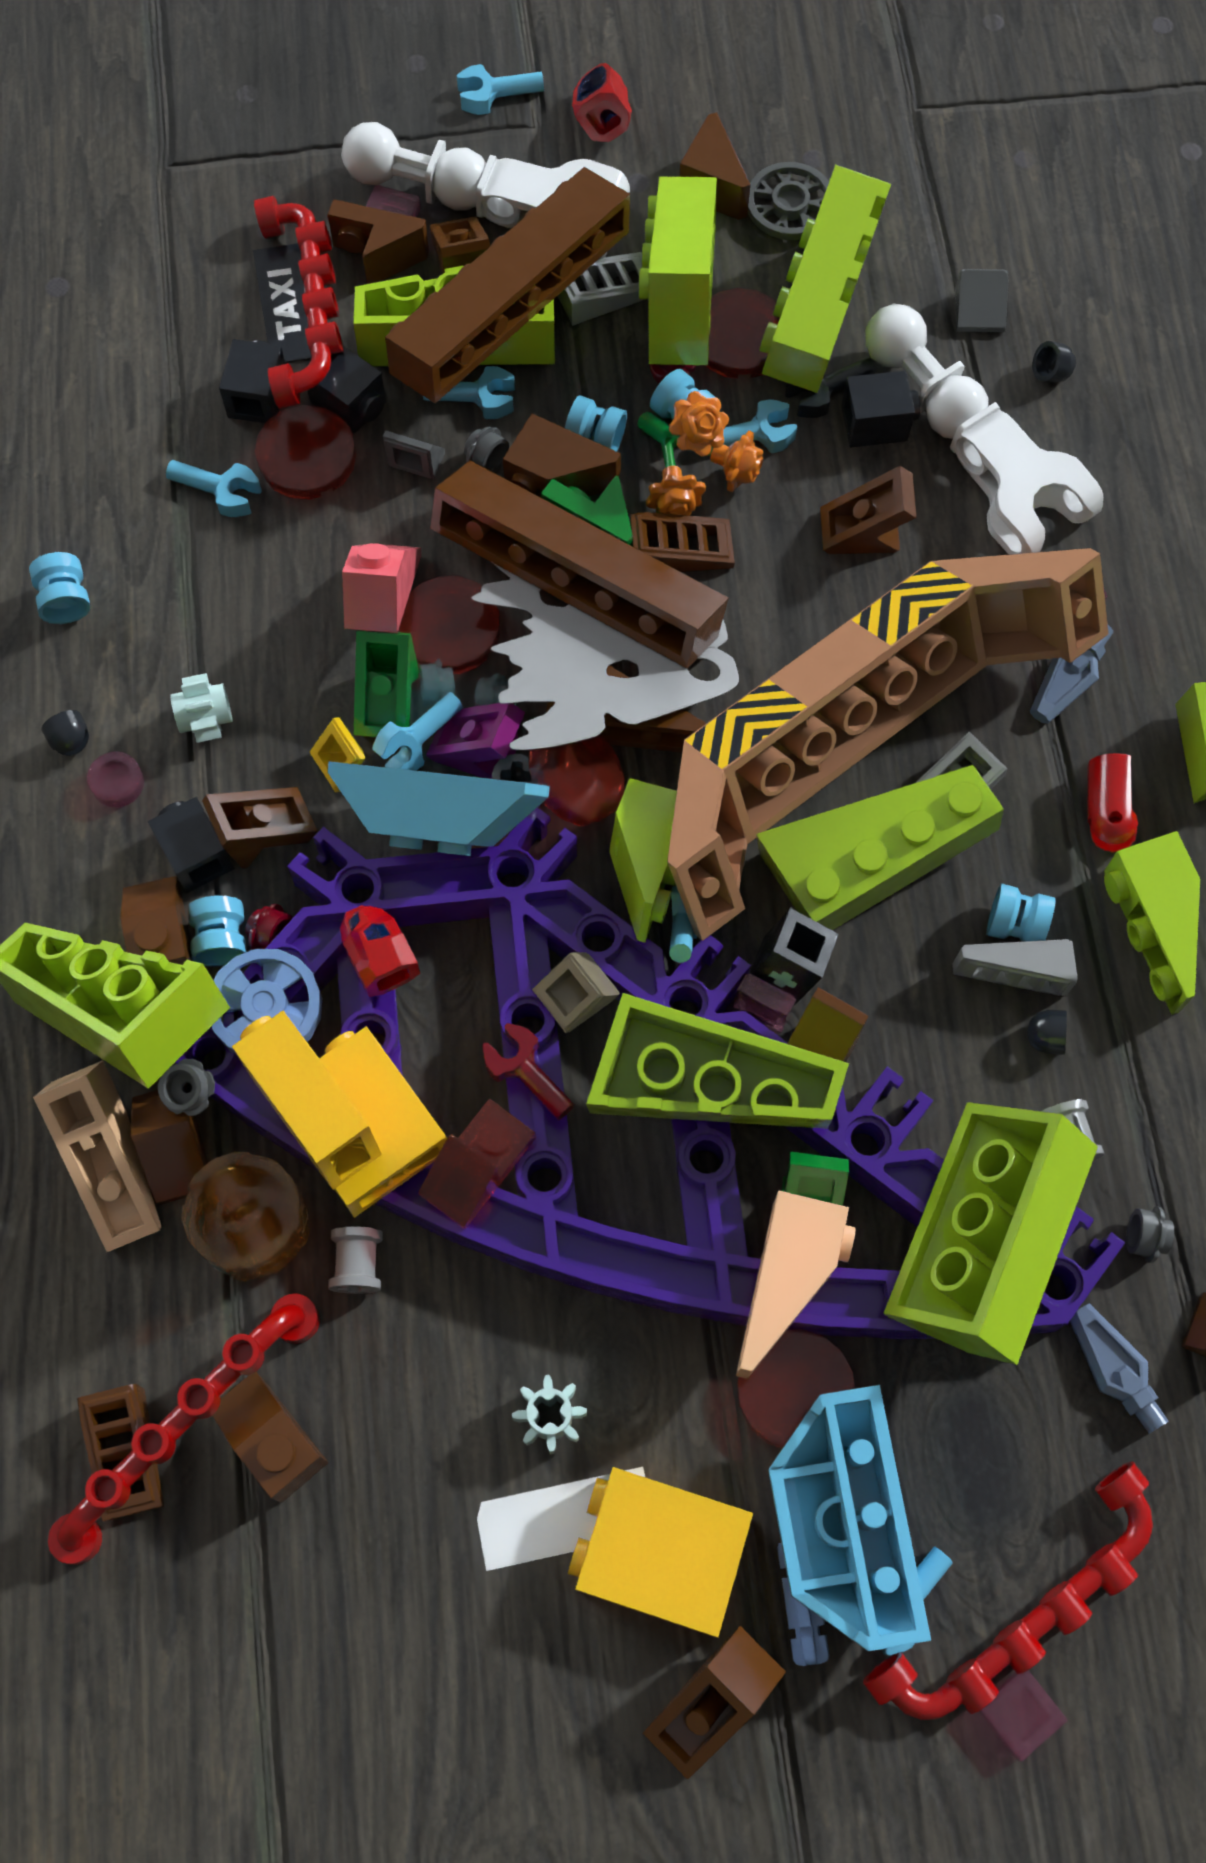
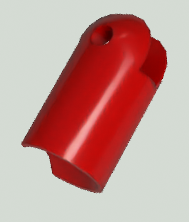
M1111 753L1096 756L1089 760L1087 764L1088 823L1090 825L1091 838L1096 846L1102 850L1117 852L1130 847L1135 841L1138 819L1132 810L1131 755Z

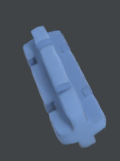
M779 1543L777 1547L780 1569L786 1568L782 1543ZM788 1576L787 1578H781L788 1628L795 1629L796 1634L795 1639H790L793 1661L796 1665L801 1666L821 1664L828 1661L830 1655L827 1635H820L819 1626L825 1625L824 1619L791 1596Z

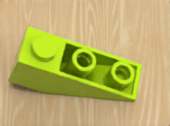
M630 778L616 812L609 852L637 941L645 943L652 922L662 924L671 897V891L665 890V885L676 886L667 861L677 791Z
M1175 831L1117 851L1104 870L1106 891L1114 903L1120 904L1128 921L1127 934L1136 951H1142L1151 970L1149 973L1151 987L1157 998L1166 1002L1171 1015L1179 1013L1195 996L1200 877L1178 832Z

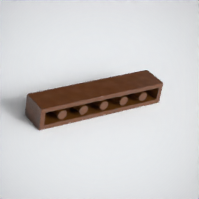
M583 167L568 181L562 182L553 194L536 208L530 209L524 218L505 235L497 237L484 253L471 264L463 266L457 276L438 292L429 295L424 304L409 317L393 326L389 334L385 336L389 374L433 403H437L629 233L630 193L586 167Z
M471 460L435 487L430 529L688 669L718 638L729 599L727 596Z

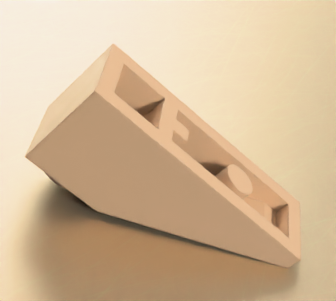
M103 1060L52 1081L33 1098L106 1252L160 1231L162 1227L152 1193L131 1137L129 1117Z
M778 1191L771 1211L736 1376L748 1379L837 1267L838 1260L848 1263L855 1237V1227L846 1225L849 1207Z

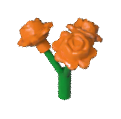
M698 391L689 393L687 401L680 399L675 402L674 419L670 425L651 412H645L639 417L637 423L639 429L662 445L665 469L662 471L663 479L662 482L653 483L649 486L650 495L646 499V506L655 509L656 513L690 516L692 511L702 504L701 496L706 491V485L703 482H697L694 475L682 476V470L676 466L673 449L677 446L680 450H692L701 457L710 456L711 462L723 466L727 480V491L733 492L742 483H753L757 478L763 463V450L755 447L753 442L754 433L749 430L745 435H742L740 441L734 442L730 447L723 445V433L729 422V417L724 412H719L721 402L717 397L706 398Z

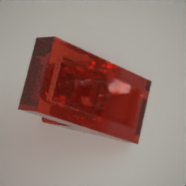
M489 1099L459 1138L450 1134L446 1139L418 1192L419 1195L462 1228L466 1229L536 1139V1132Z

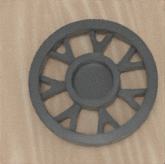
M781 162L772 164L759 171L750 182L748 215L761 231L771 237L784 240L801 239L807 219H813L806 215L807 211L818 212L824 198L810 200V193L821 189L825 195L829 180L817 169L803 163ZM792 174L806 177L804 185L797 181H791ZM772 177H775L779 183L774 190L765 182ZM754 197L771 200V205H755ZM775 214L780 220L773 224L766 220V218ZM798 220L801 224V227L788 228L787 221Z

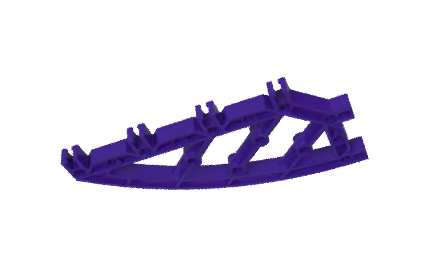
M538 807L516 825L499 846L471 849V856L434 852L365 859L323 827L313 837L319 852L316 860L323 866L332 860L341 870L333 881L328 882L307 868L306 864L310 860L303 853H299L287 867L294 885L320 906L302 907L265 948L279 949L298 957L313 972L320 992L338 973L341 1034L348 1031H353L356 1034L367 1026L371 1033L383 1035L386 1039L382 1048L402 1076V1046L399 1036L396 989L384 995L369 997L341 940L340 927L345 913L361 905L383 909L394 917L399 927L490 917L504 1058H513L519 1052L518 1047L512 1044L506 1036L505 1025L507 1023L516 1025L520 1019L525 1017L539 1019L544 1025L539 1032L534 1034L538 1038L539 1045L538 1049L534 1052L535 1063L563 1093L564 1086L557 1022L532 990L551 972L548 948L562 959L573 952L588 953L620 994L615 998L619 1002L623 993L667 1007H671L677 1001L687 1000L698 1007L699 1013L695 1016L787 1044L785 1040L746 1011L723 1013L747 983L751 965L738 956L732 963V967L726 972V978L714 990H709L701 981L695 979L704 965L711 966L716 960V956L723 949V945L710 935L705 940H700L693 948L690 959L682 962L671 976H667L663 949L648 938L645 943L637 941L631 925L572 881H557L577 857V836L564 828L559 833V842L540 860H535L528 853V850L537 838L542 841L548 835L547 825L551 821V818ZM510 873H519L527 878L523 884L517 887H507L500 882L505 875ZM369 889L373 891L372 896L365 902L352 903L347 900L355 890ZM372 924L364 931L367 940L390 935L382 924ZM603 936L611 941L612 946L605 951L594 952L588 949L584 943L590 937ZM252 963L243 973L250 984L264 980L263 966L260 967L257 963ZM300 979L284 990L289 1003L309 1001L308 989L303 979ZM243 1011L224 1013V1027L226 1028L244 1016ZM211 1026L173 1065H177L183 1059H194L202 1062L205 1055L211 1051H225V1059L221 1065L211 1070L204 1069L211 1072L215 1081V1091L210 1097L256 1132L319 1172L255 1084L239 1057L230 1052L213 1032ZM887 1066L852 1112H848L846 1109L842 1086L834 1116L828 1129L784 1126L822 1156L849 1159L848 1176L914 1226L918 1227L944 1159L929 1148L900 1151L899 1148L925 1115L934 1100L920 1091L913 1102L909 1099L902 1109L908 1115L898 1126H891L883 1117L875 1114L872 1110L881 1095L887 1098L893 1088L898 1090L904 1082V1079ZM506 1078L518 1195L472 1178L445 1164L434 1161L375 1203L377 1206L445 1239L525 1271L593 1293L668 1312L747 1326L761 1259L748 1257L735 1168L736 1152L731 1139L729 1122L671 1119L677 1163L676 1173L679 1179L687 1246L609 1227L578 1217L567 1115L557 1120L519 1078ZM859 1133L871 1136L877 1142L878 1153L872 1156L858 1153L852 1146L851 1137ZM709 1151L717 1156L721 1167L716 1172L710 1174L701 1173L692 1166L690 1158L696 1152ZM543 1168L552 1169L559 1174L561 1181L553 1190L542 1192L530 1185L529 1180L532 1174ZM1077 1206L1051 1273L1062 1280L1065 1286V1297L1063 1300H1055L1044 1292L1029 1334L1056 1332L1068 1324L1125 1244L1122 1239L1112 1232L1101 1241L1094 1238L1088 1247L1097 1255L1085 1269H1082L1076 1261L1066 1257L1063 1254V1248L1070 1236L1081 1227L1088 1230L1094 1222L1092 1217ZM835 1268L828 1280L786 1330L831 1336L936 1339L895 1321L884 1314L900 1271Z

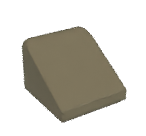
M586 952L569 953L532 989L565 1033L572 1031L611 1003L620 994L594 959Z

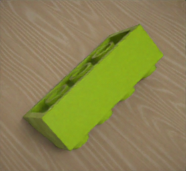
M967 1102L884 1314L895 1321L965 1352L1017 1365L1098 1146L1063 1114Z

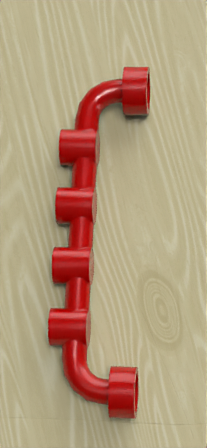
M272 195L254 200L256 218L265 239L284 235V224L294 223L298 225L295 228L301 251L299 269L305 291L302 294V302L308 322L305 334L311 353V362L301 371L294 373L289 363L268 368L271 391L276 405L281 409L300 404V393L314 388L324 380L330 370L331 354L343 352V343L337 323L335 321L328 323L327 321L339 317L338 303L332 287L324 288L326 285L336 283L329 254L320 255V253L332 250L325 221L317 222L313 212L305 206L296 203L278 204L276 198Z
M301 1294L285 1295L274 1304L271 1314L249 1335L236 1334L230 1337L223 1347V1360L205 1379L194 1378L186 1381L178 1391V1405L158 1425L150 1423L138 1428L132 1437V1451L112 1471L108 1469L99 1470L89 1477L85 1486L86 1497L70 1514L60 1517L49 1531L48 1547L51 1554L58 1561L66 1564L78 1565L90 1561L98 1553L102 1544V1531L96 1520L106 1510H115L122 1507L130 1496V1486L152 1464H162L168 1461L175 1452L176 1440L197 1419H207L213 1416L220 1406V1396L241 1375H250L258 1371L264 1362V1352L279 1337L285 1342L300 1344L308 1341L315 1335L319 1328L320 1315L313 1302Z
M1133 1461L1123 1464L1108 1474L1095 1488V1491L1110 1511H1115L1122 1507L1125 1509L1128 1525L1122 1536L1113 1543L1107 1544L1096 1551L1086 1561L1085 1567L1068 1581L1058 1584L1047 1592L1036 1608L1024 1618L1004 1628L994 1638L993 1644L976 1658L970 1659L956 1668L948 1676L946 1683L937 1691L931 1694H923L917 1692L911 1686L918 1673L902 1652L891 1655L882 1661L863 1680V1684L879 1705H883L892 1701L904 1714L919 1720L939 1719L956 1710L961 1704L964 1705L970 1714L977 1713L989 1705L999 1694L998 1688L991 1680L1010 1664L1016 1674H1022L1035 1666L1045 1656L1046 1651L1038 1640L1055 1625L1063 1635H1067L1080 1628L1092 1616V1611L1084 1601L1100 1587H1103L1109 1596H1114L1131 1585L1138 1577V1573L1130 1562L1149 1543L1153 1528L1151 1508L1142 1493L1149 1485V1481Z

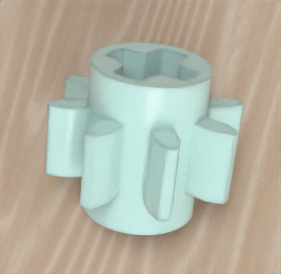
M207 673L182 678L183 685H181L183 692L171 694L172 709L179 732L192 731L195 734L197 743L222 738L221 724L233 722L224 684L211 686Z
M545 1375L543 1381L544 1389L539 1390L535 1394L527 1387L523 1386L520 1389L524 1399L528 1401L527 1410H518L512 1413V1418L517 1422H529L531 1428L523 1439L527 1446L533 1443L537 1437L547 1440V1448L550 1454H554L556 1439L565 1435L571 1441L577 1442L579 1440L576 1430L571 1427L572 1418L578 1419L587 1416V1408L581 1406L571 1407L569 1400L574 1396L576 1385L571 1383L561 1392L553 1388L550 1375ZM556 1401L563 1404L560 1409V1415L564 1421L563 1424L557 1427L549 1422L543 1428L537 1425L540 1419L536 1408L537 1405L543 1402L550 1407Z

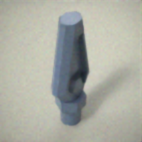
M1109 625V634L1073 662L1069 663L1062 658L1052 659L1030 710L1035 719L1042 723H1050L1098 681V661L1106 652L1104 645L1113 634V630Z
M1090 1303L1078 1309L1070 1323L1099 1391L1123 1401L1122 1404L1130 1416L1136 1414L1148 1434L1169 1422L1155 1402L1158 1396L1152 1387L1148 1386V1361Z

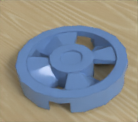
M254 949L235 956L218 971L214 978L215 984L230 1006L225 1013L243 1011L244 1016L226 1028L221 1021L222 1016L212 1025L213 1032L230 1052L234 1054L236 1053L232 1046L241 1040L240 1035L243 1030L261 1017L270 1016L273 1018L284 1010L307 1042L312 1038L321 1020L322 996L313 972L298 957L282 950ZM251 963H257L260 967L263 966L264 980L250 984L240 969ZM300 979H303L308 989L309 1001L289 1003L284 990Z

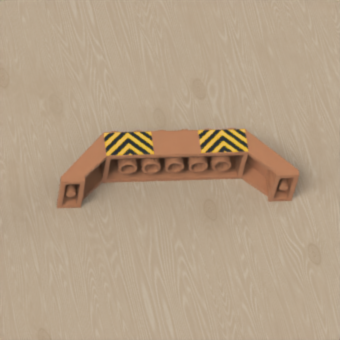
M1087 548L930 561L687 737L683 744L667 862L694 934L703 941L745 909L739 888L747 844L757 838V833L766 831L984 667L987 665L1062 658L1071 663L1106 637L1109 633L1100 553Z

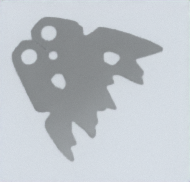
M496 564L494 565L510 577V580L484 584L481 587V592L471 597L472 600L479 603L526 610L533 616L531 619L522 622L532 631L530 635L495 645L490 649L496 653L509 656L512 664L522 668L518 674L508 679V689L502 691L498 696L500 704L555 702L546 714L523 723V727L528 730V734L510 743V748L513 750L549 748L596 737L605 729L604 715L606 713L621 722L636 725L720 696L732 690L739 682V674L733 657L718 649L719 646L728 640L724 620L722 621L718 638L697 658L714 662L720 669V675L715 680L703 681L694 678L687 668L569 604L566 607L546 605L541 601L539 592L542 589ZM628 660L638 665L639 676L631 678L609 676L606 669L615 662Z

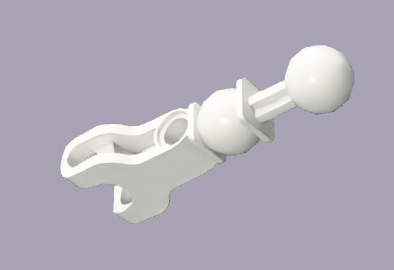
M366 122L353 127L344 137L341 152L344 166L351 177L365 185L382 184L390 180L393 175L425 184L426 203L433 204L437 196L442 204L455 211L470 210L476 207L477 217H486L495 224L511 229L524 218L530 209L539 206L555 192L562 182L568 181L583 167L588 168L626 192H630L628 180L621 171L592 160H573L560 167L550 169L510 158L497 159L496 156L490 155L486 163L480 154L469 148H454L446 151V142L443 140H438L432 156L401 148L391 129L378 122Z
M892 304L880 308L869 320L865 330L866 348L871 358L885 367L897 369L903 367L921 388L919 395L920 413L926 410V417L931 428L942 437L953 439L950 449L956 453L960 463L989 498L990 507L987 513L988 531L1009 555L1041 551L1045 540V528L1036 515L1035 508L1041 506L1054 508L1072 523L1086 522L1101 512L1103 492L1097 481L1076 457L1062 452L1040 449L1007 413L1000 410L996 402L988 406V396L983 386L971 377L962 376L965 366L961 361L956 362L947 369H944L925 347L927 343V328L922 316L910 306Z

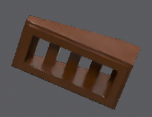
M650 512L630 513V526L633 534L632 547L679 572L734 568L735 561L730 519ZM717 535L719 552L708 550L707 536ZM687 537H697L698 550H689ZM677 538L678 549L669 548L668 539ZM657 539L658 547H649L648 540Z
M130 1384L77 1398L91 1472L93 1474L103 1469L110 1470L109 1463L123 1460L132 1451L131 1443L106 1449L105 1438L133 1432L134 1435L138 1428L145 1424H150L145 1389L137 1384ZM127 1407L129 1417L102 1424L101 1413ZM152 1464L136 1480H143L145 1491L131 1494L127 1502L118 1509L106 1510L101 1515L103 1522L164 1507L157 1464Z

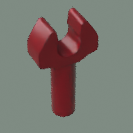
M507 1023L505 1025L506 1036L512 1044L518 1047L519 1052L513 1058L506 1059L501 1057L497 1050L489 1043H484L482 1047L488 1073L496 1082L509 1077L519 1078L557 1120L562 1119L573 1109L575 1104L535 1063L534 1052L539 1047L538 1038L525 1027Z

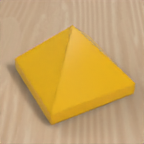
M339 717L331 720L309 751L335 792L341 791L328 774L329 761L361 765L366 759L364 751Z

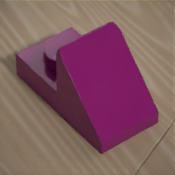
M494 703L463 708L437 730L426 756L434 762L481 778L492 779V772L496 763L500 759H505L507 755L515 754L517 751L510 748V743L518 739L517 730L525 712L513 703Z

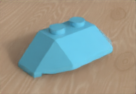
M330 761L328 764V774L368 832L390 835L389 846L422 850L424 839L439 841L438 852L471 856L472 845L493 847L549 796L550 786Z
M880 1385L821 1394L768 1469L791 1596L867 1651L931 1641Z

